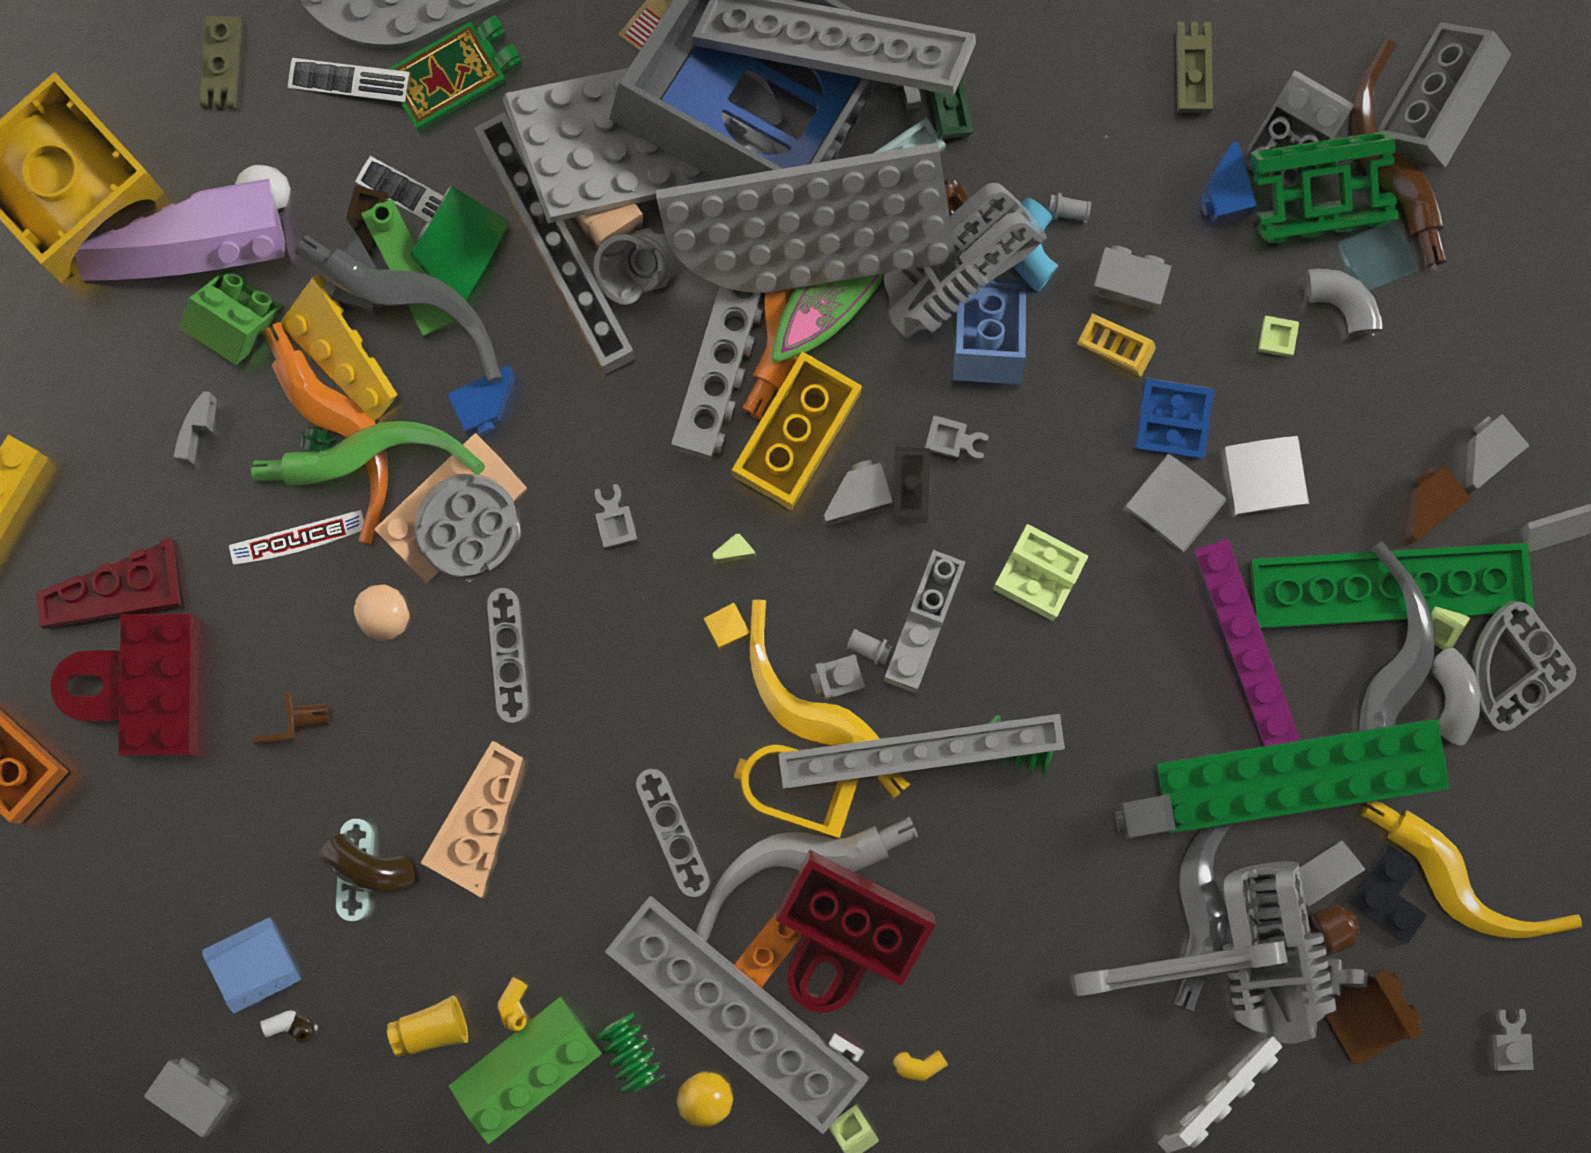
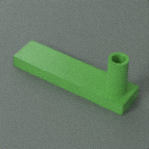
M392 199L384 203H378L372 209L361 214L389 270L414 271L427 274L423 268L418 266L410 254L415 243ZM407 304L423 337L455 323L452 316L437 307L428 304Z

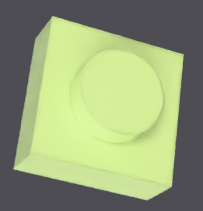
M1265 316L1262 323L1258 352L1292 358L1299 322Z

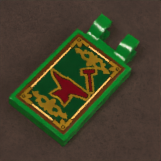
M496 14L484 21L477 29L472 21L388 68L389 70L410 72L405 102L401 103L418 132L505 83L506 79L502 72L522 63L513 43L503 48L498 54H496L490 44V41L505 35L503 26Z

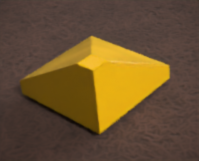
M735 603L703 618L719 649L750 634Z

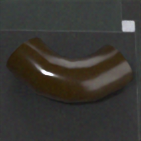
M338 834L329 839L322 846L318 854L320 860L334 874L359 889L376 893L398 892L410 888L415 880L413 865L407 857L398 855L381 858L370 855L355 845L346 834Z

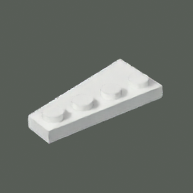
M1273 1036L1260 1041L1228 1073V1076L1231 1078L1228 1083L1226 1080L1221 1081L1204 1096L1208 1104L1205 1107L1201 1104L1192 1112L1189 1111L1179 1121L1183 1128L1178 1133L1169 1136L1166 1134L1158 1144L1166 1153L1188 1146L1192 1148L1198 1146L1207 1137L1208 1132L1205 1129L1213 1120L1216 1123L1220 1122L1231 1111L1232 1108L1228 1104L1236 1096L1242 1098L1253 1088L1255 1083L1252 1079L1259 1071L1264 1074L1278 1061L1275 1054L1283 1046Z

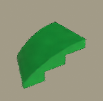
M451 185L446 191L433 218L423 227L410 254L418 266L425 270L427 275L439 279L467 300L495 252L510 221Z

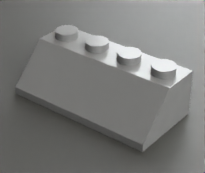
M1440 22L1377 131H1386L1395 139V149L1414 160L1446 168L1509 60L1511 53L1494 31Z

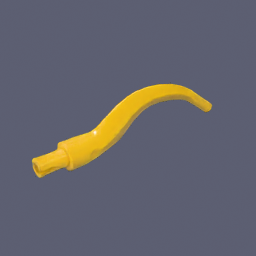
M752 600L750 631L751 668L759 694L767 709L778 723L802 738L831 746L880 739L863 720L850 710L839 705L802 700L786 690L774 673L764 646L766 600ZM900 772L876 776L893 799L901 792L892 783L891 778L897 782L902 790L910 786L909 781L907 782Z
M1379 800L1370 801L1366 804L1379 811L1380 815L1369 808H1363L1361 816L1368 818L1389 831V840L1417 858L1433 894L1442 908L1453 919L1468 928L1504 938H1533L1582 928L1579 914L1541 922H1526L1492 911L1475 896L1462 855L1457 847L1439 830L1410 811L1404 810L1400 814Z

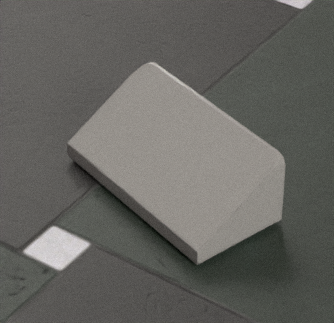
M1591 504L1535 520L1521 526L1519 531L1523 543H1528L1529 552L1589 535L1591 533Z
M1342 840L1300 867L1306 908L1365 870L1360 861Z

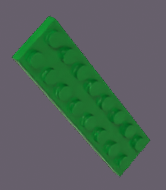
M1528 543L1391 551L1418 585L1430 614L1436 606L1467 617L1494 615L1503 605L1510 601L1526 603L1534 610ZM1374 552L1250 560L1253 609L1260 629L1408 620L1406 604L1400 585ZM1513 609L1511 613L1522 614L1524 613V611H1517Z
M1437 718L1157 763L1161 794L1170 795L1176 830L1169 831L1168 833L1450 789Z

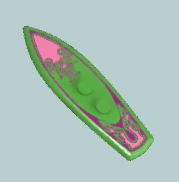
M885 273L795 288L779 321L774 340L772 361L778 363L799 356L802 351L805 353L836 334L868 301L884 280Z

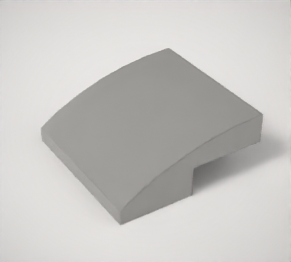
M1168 454L1128 502L1126 508L1128 512L1153 528L1159 537L1184 553L1227 500L1208 482Z

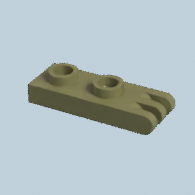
M206 15L200 106L208 107L209 96L213 94L214 107H222L223 94H227V107H236L242 29L240 17Z
M1176 22L1177 113H1211L1213 110L1211 22H1203V35H1198V22H1190L1189 35H1185L1184 22Z

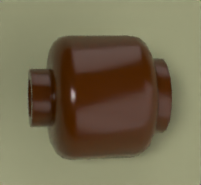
M1334 904L1314 912L1308 917L1310 933H1322L1324 937V942L1313 946H1325V956L1334 955L1355 945L1357 934L1360 933V927L1356 916L1349 908L1344 909L1342 906Z

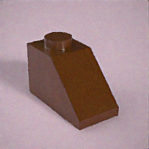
M1446 466L1437 472L1430 468L1416 479L1419 486L1410 494L1406 541L1409 545L1419 540L1471 499Z

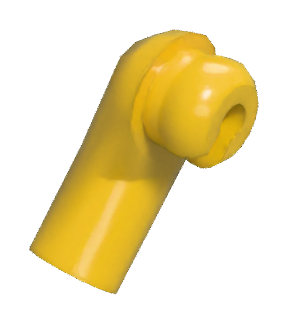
M512 977L502 994L497 1008L503 1025L508 1030L517 1032L526 1025V1017L519 1000L528 985L515 977Z
M939 1050L923 1061L911 1058L907 1052L899 1053L893 1061L894 1066L897 1068L896 1072L902 1078L915 1081H925L948 1066Z

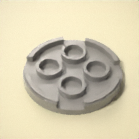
M459 474L438 483L424 497L415 519V537L423 556L439 571L455 577L474 575L487 569L490 571L495 568L509 554L518 533L517 515L512 497L497 482L479 474Z

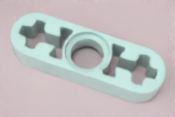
M361 819L347 821L342 826L340 834L348 836L349 831L355 830V825H360V830L366 832V838L359 840V848L361 850L366 849V853L373 855L374 831L372 826ZM337 877L336 910L339 916L347 921L362 920L370 910L371 891L364 890L362 892L356 890V901L362 902V909H357L355 915L351 916L350 910L344 909V902L350 901L352 890L344 891V884H351Z

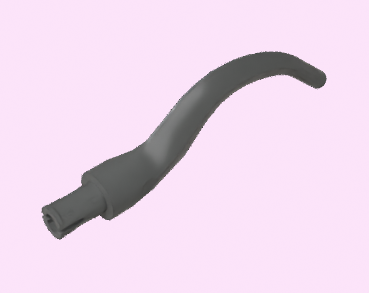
M305 235L303 240L299 242L295 250L296 255L321 269V277L355 297L386 306L428 304L448 313L468 331L476 342L489 383L496 384L502 380L491 340L482 321L467 301L453 288L435 277L419 272L368 268L343 250L338 248L335 252H332L308 235Z
M1383 541L1371 550L1400 585L1407 609L1408 631L1402 650L1372 679L1367 688L1361 708L1359 730L1395 725L1396 717L1400 710L1424 682L1434 658L1435 639L1433 623L1425 598L1412 576Z
M1233 823L1202 828L1187 849L1182 862L1179 878L1180 894L1190 934L1183 957L1223 951L1222 946L1225 945L1228 915L1223 897L1215 881L1213 861L1223 836ZM1214 974L1182 979L1172 1004L1181 1008L1189 992L1184 1009L1194 1012L1204 981H1212Z

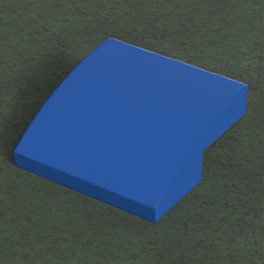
M1145 377L1135 447L1204 458L1215 389Z

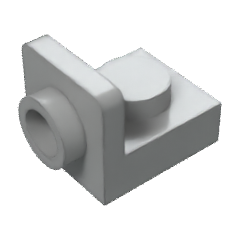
M855 654L824 664H815L816 673L811 674L816 694L823 693L825 700L865 689Z

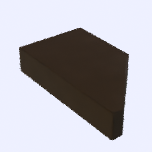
M355 185L346 218L356 235L360 238L368 254L373 256L376 243L361 214L372 209L378 203L388 201L389 194Z

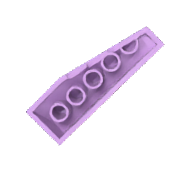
M270 179L199 191L191 195V198L178 204L172 203L161 208V211L153 215L133 220L128 226L116 231L113 229L83 242L77 250L75 257L82 280L152 278L217 270L284 258L285 238Z

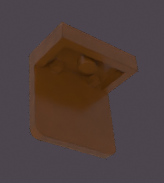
M1379 969L1368 975L1367 988H1345L1341 991V996H1333L1335 998L1336 1010L1325 1014L1349 1059L1355 1064L1363 1063L1403 1039L1412 1040L1424 1033L1419 1025L1423 1023V1019L1413 1004L1408 1005L1401 994L1405 991V988L1394 972L1390 974L1388 970Z

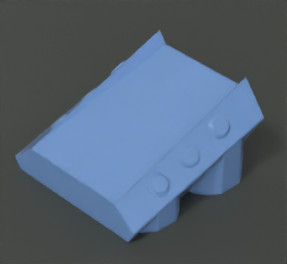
M270 917L202 950L203 958L226 1001V1005L233 1014L244 1008L251 1007L259 1003L260 1000L284 990L301 980Z

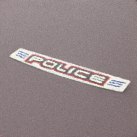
M359 510L229 545L233 565L303 551L360 532L364 523L362 512Z

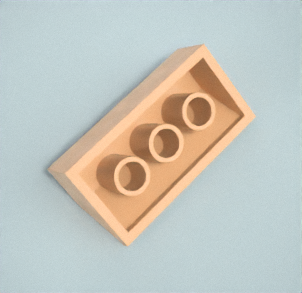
M476 433L463 444L465 448L485 464V469L479 475L486 476L501 485L509 493L513 501L527 489L503 460ZM454 455L450 456L374 529L427 584L440 571L423 556L418 547L415 537V519L421 502L434 486L455 475L474 474Z

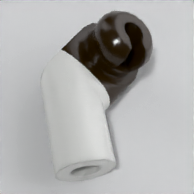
M292 1010L260 1022L266 1038L285 1031L295 1037L297 1042L305 1043L312 1038L314 1031L313 1024L308 1018Z

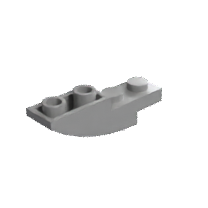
M936 550L932 551L883 680L884 682L913 693L917 692L965 561Z

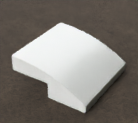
M1298 436L1261 440L1225 447L1236 515L1271 509L1280 510L1309 504Z

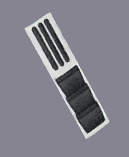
M292 58L288 88L405 102L410 72Z
M372 156L369 157L355 181L366 188L388 193V200L392 199L398 206L427 222L433 218L444 197Z

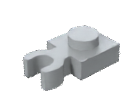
M934 415L924 450L958 459L959 452L962 450L966 451V454L971 459L982 460L984 453L975 451L972 444L975 441L987 443L989 436L981 432L967 435L965 434L967 424Z
M617 484L613 485L615 494L610 500L603 499L600 489H595V499L605 510V512L595 514L604 549L638 541L629 506L621 508L618 506L622 494Z
M1498 1009L1496 1020L1503 1028V1034H1493L1495 1070H1533L1532 1034H1521V1028L1526 1022L1525 1010L1516 1009V1020L1513 1023H1509L1506 1019V1010Z

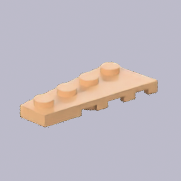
M493 740L491 741L420 863L482 898L523 760L522 757Z

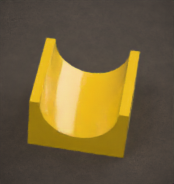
M55 72L0 119V220L39 263L61 283L72 275L70 265L79 247L105 220L134 202L145 199L155 202L164 194L163 190L143 166Z

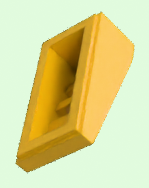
M1093 313L1077 342L1078 346L1139 377L1143 375L1156 349L1153 340ZM1099 327H1102L1104 331L1096 345L1092 343V340ZM1113 333L1117 336L1110 349L1107 350L1105 346ZM1124 340H1127L1129 343L1123 355L1117 354ZM1138 346L1141 350L1135 361H1132L1130 359Z

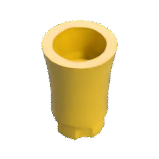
M454 995L421 1011L400 1017L399 1021L387 1024L389 1043L396 1057L408 1053L413 1055L448 1045L468 1043L467 1024L462 1008Z

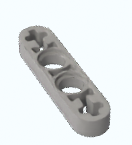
M499 588L490 594L487 601L496 709L502 720L510 724H517L522 722L529 713L520 603L513 591L507 588ZM505 595L508 601H513V606L507 607V618L510 620L515 617V624L504 622L495 626V619L502 620V613L499 608H494V603L500 602V596ZM504 629H510L516 634V642L510 648H502L497 643V636ZM511 663L518 666L520 673L515 682L506 683L501 679L500 670L505 664ZM521 686L522 692H514L516 703L522 704V710L516 712V717H511L509 712L503 710L504 706L509 705V694L504 693L501 695V688L515 689Z
M647 769L640 773L637 778L636 787L678 887L682 893L689 897H699L709 888V875L667 778L657 769ZM652 775L655 780L659 778L662 780V784L658 786L661 798L665 794H668L670 797L669 801L659 802L652 808L649 807L648 801H655L654 796L650 790L644 791L642 788L647 783L646 777ZM662 807H670L676 813V821L669 827H662L656 821V813ZM677 839H684L690 845V853L684 859H675L670 854V845ZM693 858H696L698 865L691 866L696 876L702 875L704 881L699 883L700 890L694 892L692 887L685 888L684 882L688 880L685 869L680 873L676 869V865L687 864Z

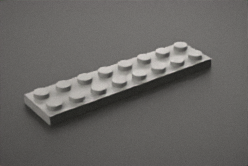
M709 0L692 36L694 46L949 95L955 94L976 45L974 33L796 0Z
M652 896L645 901L605 951V953L822 1134L827 1131L869 1079L865 1073L842 1054L830 1048L824 1039Z

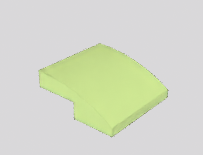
M1027 524L992 590L1054 622L1088 556Z

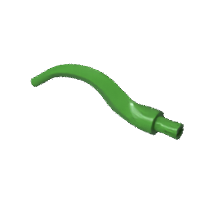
M393 421L382 422L364 428L332 448L321 452L285 453L283 458L278 460H254L251 475L254 482L281 480L287 486L323 483L354 472L386 448L408 443L424 444L444 449L454 455L476 475L483 472L485 464L458 440L437 428L416 422Z

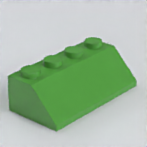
M559 997L530 1020L522 1030L515 1032L452 1082L449 1088L467 1118L487 1144H490L602 1055L603 1052L562 997Z

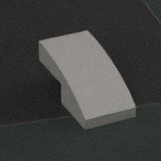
M202 392L192 405L182 424L174 452V458L180 463L194 465L199 431L213 432L217 398L211 392Z

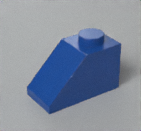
M1238 141L1231 143L1204 189L1203 195L1200 196L1203 213L1205 216H1210L1212 224L1251 215L1257 206Z
M510 365L499 369L502 380L496 384H490L486 375L447 394L468 437L475 433L482 437L495 429L493 425L500 422L516 378Z

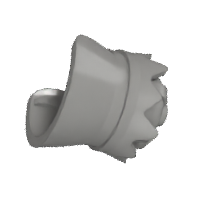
M645 228L640 231L634 230L629 235L621 234L608 238L600 245L594 258V274L599 287L611 300L624 305L635 302L642 292L665 287L668 280L675 276L679 270L674 266L676 255L669 247L665 233L656 234L651 228Z

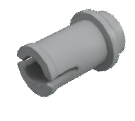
M1057 193V195H1050L1047 211L1051 214L1053 220L1061 217L1087 223L1091 211V201L1062 197V193Z
M854 629L846 650H851L873 660L874 665L877 666L878 663L886 664L893 646L887 644L888 640L886 639L882 642Z

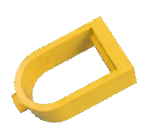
M770 745L756 751L748 760L739 759L734 778L742 781L745 798L755 810L761 814L833 838H840L859 778L837 781L824 824L821 825L764 806L755 799L749 787L751 770L760 759L768 755L799 750L784 745Z

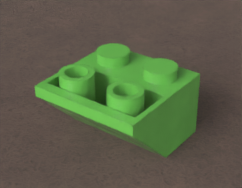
M226 269L189 298L179 329L237 365L254 351L263 338L262 330L272 325L282 310L283 305L271 298L267 293L260 291L243 280L239 275Z

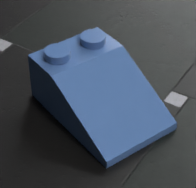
M995 278L985 287H980L976 295L969 294L970 300L966 304L959 303L960 309L955 315L953 380L1022 384L1026 358V281L1024 279Z

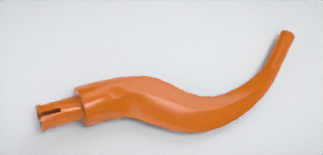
M795 288L765 293L764 308L767 346L752 374V378L756 383L745 404L741 407L743 412L748 413L749 411V415L756 419L762 418V414L774 391H779L798 358L796 356L778 363L772 361L774 340L779 321Z
M281 322L272 325L279 341H276L270 327L262 330L261 333L276 359L271 366L287 397L305 419L314 425L336 432L345 438L376 424L352 399L324 385L317 379L301 350L294 351ZM386 449L365 463L370 483V503L358 542L367 545L372 544L376 532L374 529L378 525L387 493L388 462Z

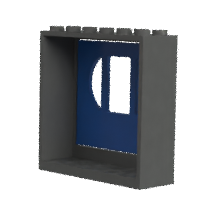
M673 0L618 84L610 120L719 180L808 165L810 162L813 164L835 160L844 144L845 137L851 134L857 124L860 112L867 108L874 95V89L877 85L880 86L882 82L862 78L860 81V77L809 68L820 82L823 96L763 64L756 57L699 46L695 47L692 36L709 0ZM796 0L855 11L837 0ZM746 70L758 74L817 108L816 113L799 139L793 138L728 101ZM722 113L789 149V151L767 155L753 152L737 143L728 133L722 119Z

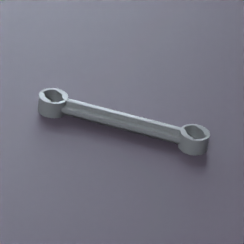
M1283 940L1075 974L1074 980L1077 996L1216 973L1276 965L1288 961Z

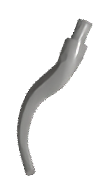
M908 816L906 819L880 831H877L876 827L873 826L846 838L838 839L803 832H785L772 835L757 842L743 852L724 872L709 898L695 933L707 942L725 899L736 887L766 868L781 866L799 870L809 849L852 872L888 858L887 850L919 837L915 827L898 834L913 826L910 817Z

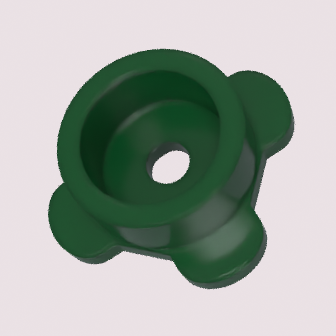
M308 426L307 431L297 434V437L302 438V448L319 452L329 449V444L331 441H335L336 438L327 435V429Z

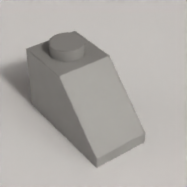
M1503 414L1495 420L1488 416L1473 428L1476 435L1468 441L1465 490L1469 494L1477 490L1530 446Z
M867 460L852 466L853 471L847 472L824 514L823 521L825 526L884 510L892 506V498L881 462L873 465L871 460Z

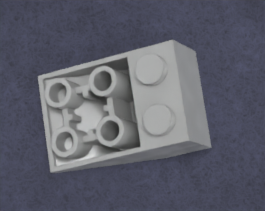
M1295 70L1244 153L1245 167L1255 173V168L1251 165V152L1334 139L1354 104ZM1298 168L1279 171L1282 174L1283 188L1299 186Z

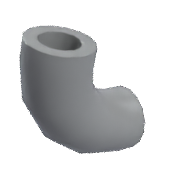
M1307 269L1306 291L1309 303L1325 302L1338 307L1345 315L1349 335L1372 334L1383 330L1382 319L1376 300L1361 281L1339 270Z
M1451 647L1443 650L1436 656L1432 662L1430 673L1439 681L1446 697L1444 711L1438 720L1441 736L1451 743L1462 746L1470 738L1479 718L1481 693L1475 672L1463 655Z

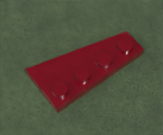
M171 537L159 541L160 544L146 550L142 548L130 553V556L112 564L110 562L86 575L81 577L77 575L36 592L39 626L42 629L121 617V614H139L181 607L174 540Z

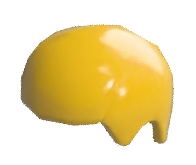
M701 1072L682 1083L679 1088L676 1104L680 1116L692 1126L707 1128L720 1123L730 1113L733 1095L730 1085L720 1075L712 1072Z

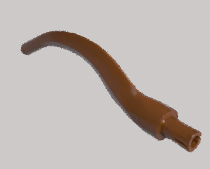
M1390 39L1384 40L1358 86L1352 107L1351 136L1378 132L1373 111L1374 89L1380 73L1397 46ZM1394 152L1392 153L1394 164L1378 167V183L1387 192H1391L1402 205L1411 237L1419 238L1425 267H1433V263H1436V266L1442 265L1447 260L1438 232L1444 229L1434 191L1425 173L1417 164L1400 153ZM1365 157L1357 158L1362 168L1366 171Z

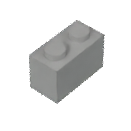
M1122 246L1105 247L1101 255L1091 294L1157 312L1163 299L1172 266L1164 264L1165 261L1156 256L1145 255L1142 258L1132 255L1130 249Z
M182 1058L180 1061L177 1059L169 1060L144 1097L199 1136H208L234 1100L227 1095L229 1089L213 1078L209 1082L198 1075L200 1069L185 1058Z

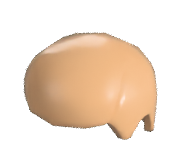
M386 584L373 585L362 591L355 600L354 615L357 624L368 637L384 641L394 639L404 631L409 620V611L403 596L398 590Z

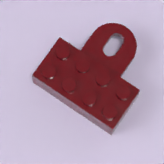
M121 614L120 650L79 651L64 658L55 668L51 678L50 687L54 703L66 716L79 721H119L118 755L127 758L198 757L199 618L193 614ZM99 676L103 681V689L96 696H72L69 693L68 684L74 677Z
M809 849L776 912L777 922L804 935L788 966L787 984L789 991L795 1001L805 1009L818 1013H827L840 1009L850 1001L867 969L903 986L936 925L935 915ZM823 962L833 964L836 968V973L827 989L821 994L812 993L808 989L807 984L816 967Z

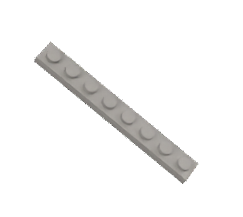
M1060 714L784 752L778 753L784 789L1065 749Z

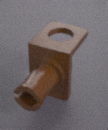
M286 691L284 698L288 733L254 736L253 745L294 741V731L297 730V727L328 725V714L313 715L327 713V703L295 706L294 703H291L290 691Z

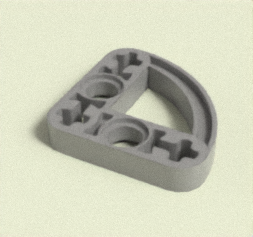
M1520 601L1506 603L1490 618L1478 638L1473 653L1472 669L1475 672L1481 693L1480 711L1492 727L1502 731H1508L1518 726L1570 686L1576 677V667L1535 611L1528 604ZM1513 609L1524 611L1521 620L1528 627H1532L1533 624L1536 627L1525 632L1520 624L1510 623V620L1513 618L1511 611ZM1506 630L1534 669L1494 699L1490 684V663L1496 643L1503 631ZM1535 635H1542L1546 640V648L1540 654H1533L1529 648L1530 639ZM1551 658L1556 665L1565 666L1566 668L1562 671L1564 678L1562 680L1556 677L1552 678L1551 676L1555 672L1553 667L1545 661L1541 665L1540 661ZM1534 683L1539 688V697L1536 701L1527 703L1522 697L1523 688L1528 684ZM1512 696L1524 708L1522 711L1516 707L1507 713L1509 718L1507 722L1502 720L1496 721V718L1499 716L1497 711L1499 707L1508 709L1515 704L1510 700Z

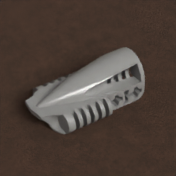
M986 184L950 216L956 255L955 262L885 273L884 283L889 296L888 313L892 324L906 338L919 330L928 329L931 332L937 330L942 325L941 319L947 321L951 317V310L957 312L960 309V302L966 304L970 300L969 294L976 295L980 287H985L991 280L1020 263L1047 239L1043 229L1028 210L1001 184ZM1013 208L1015 213L1008 214L1007 212Z
M1291 861L1271 862L1235 870L1224 879V894L1233 942L1223 945V950L1284 940L1288 961L1276 965L1227 972L1228 979L1236 980L1229 983L1230 991L1240 992L1231 997L1233 1004L1240 1005L1234 1008L1235 1020L1252 1030L1267 1033L1269 1038L1273 1036L1279 1043L1294 1044L1316 1037L1317 1022L1325 1014L1334 1012L1336 1010V1003L1333 996H1326L1333 993L1332 984L1325 983L1331 980L1329 971L1320 970L1329 967L1328 959L1318 958L1326 955L1325 946H1313L1324 942V937L1322 933H1310L1299 863Z

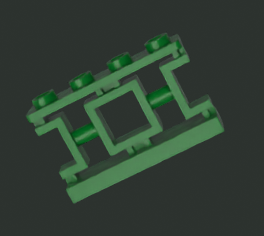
M1386 131L1251 152V165L1255 168L1254 181L1258 185L1271 184L1273 211L1257 213V220L1259 221L1257 232L1264 240L1278 243L1288 240V236L1301 234L1303 237H1316L1326 230L1334 229L1337 232H1348L1354 230L1357 225L1368 224L1372 227L1387 225L1389 220L1398 219V211L1395 209V204H1397L1396 197L1391 192L1379 194L1378 167L1394 164L1392 153L1396 152L1395 139ZM1365 157L1366 175L1351 178L1350 164L1346 160ZM1298 168L1299 186L1283 188L1282 174L1279 171ZM1339 173L1340 200L1312 204L1310 177ZM1367 189V200L1371 206L1353 209L1352 191ZM1300 200V210L1304 217L1285 220L1284 202Z

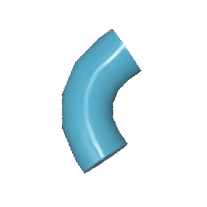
M1028 197L1025 198L1021 204L1044 231L1052 220L1051 214L1035 200ZM1040 244L1025 259L1015 265L1014 268L1031 288L1039 292L1052 277L1059 265L1045 254L1042 244Z

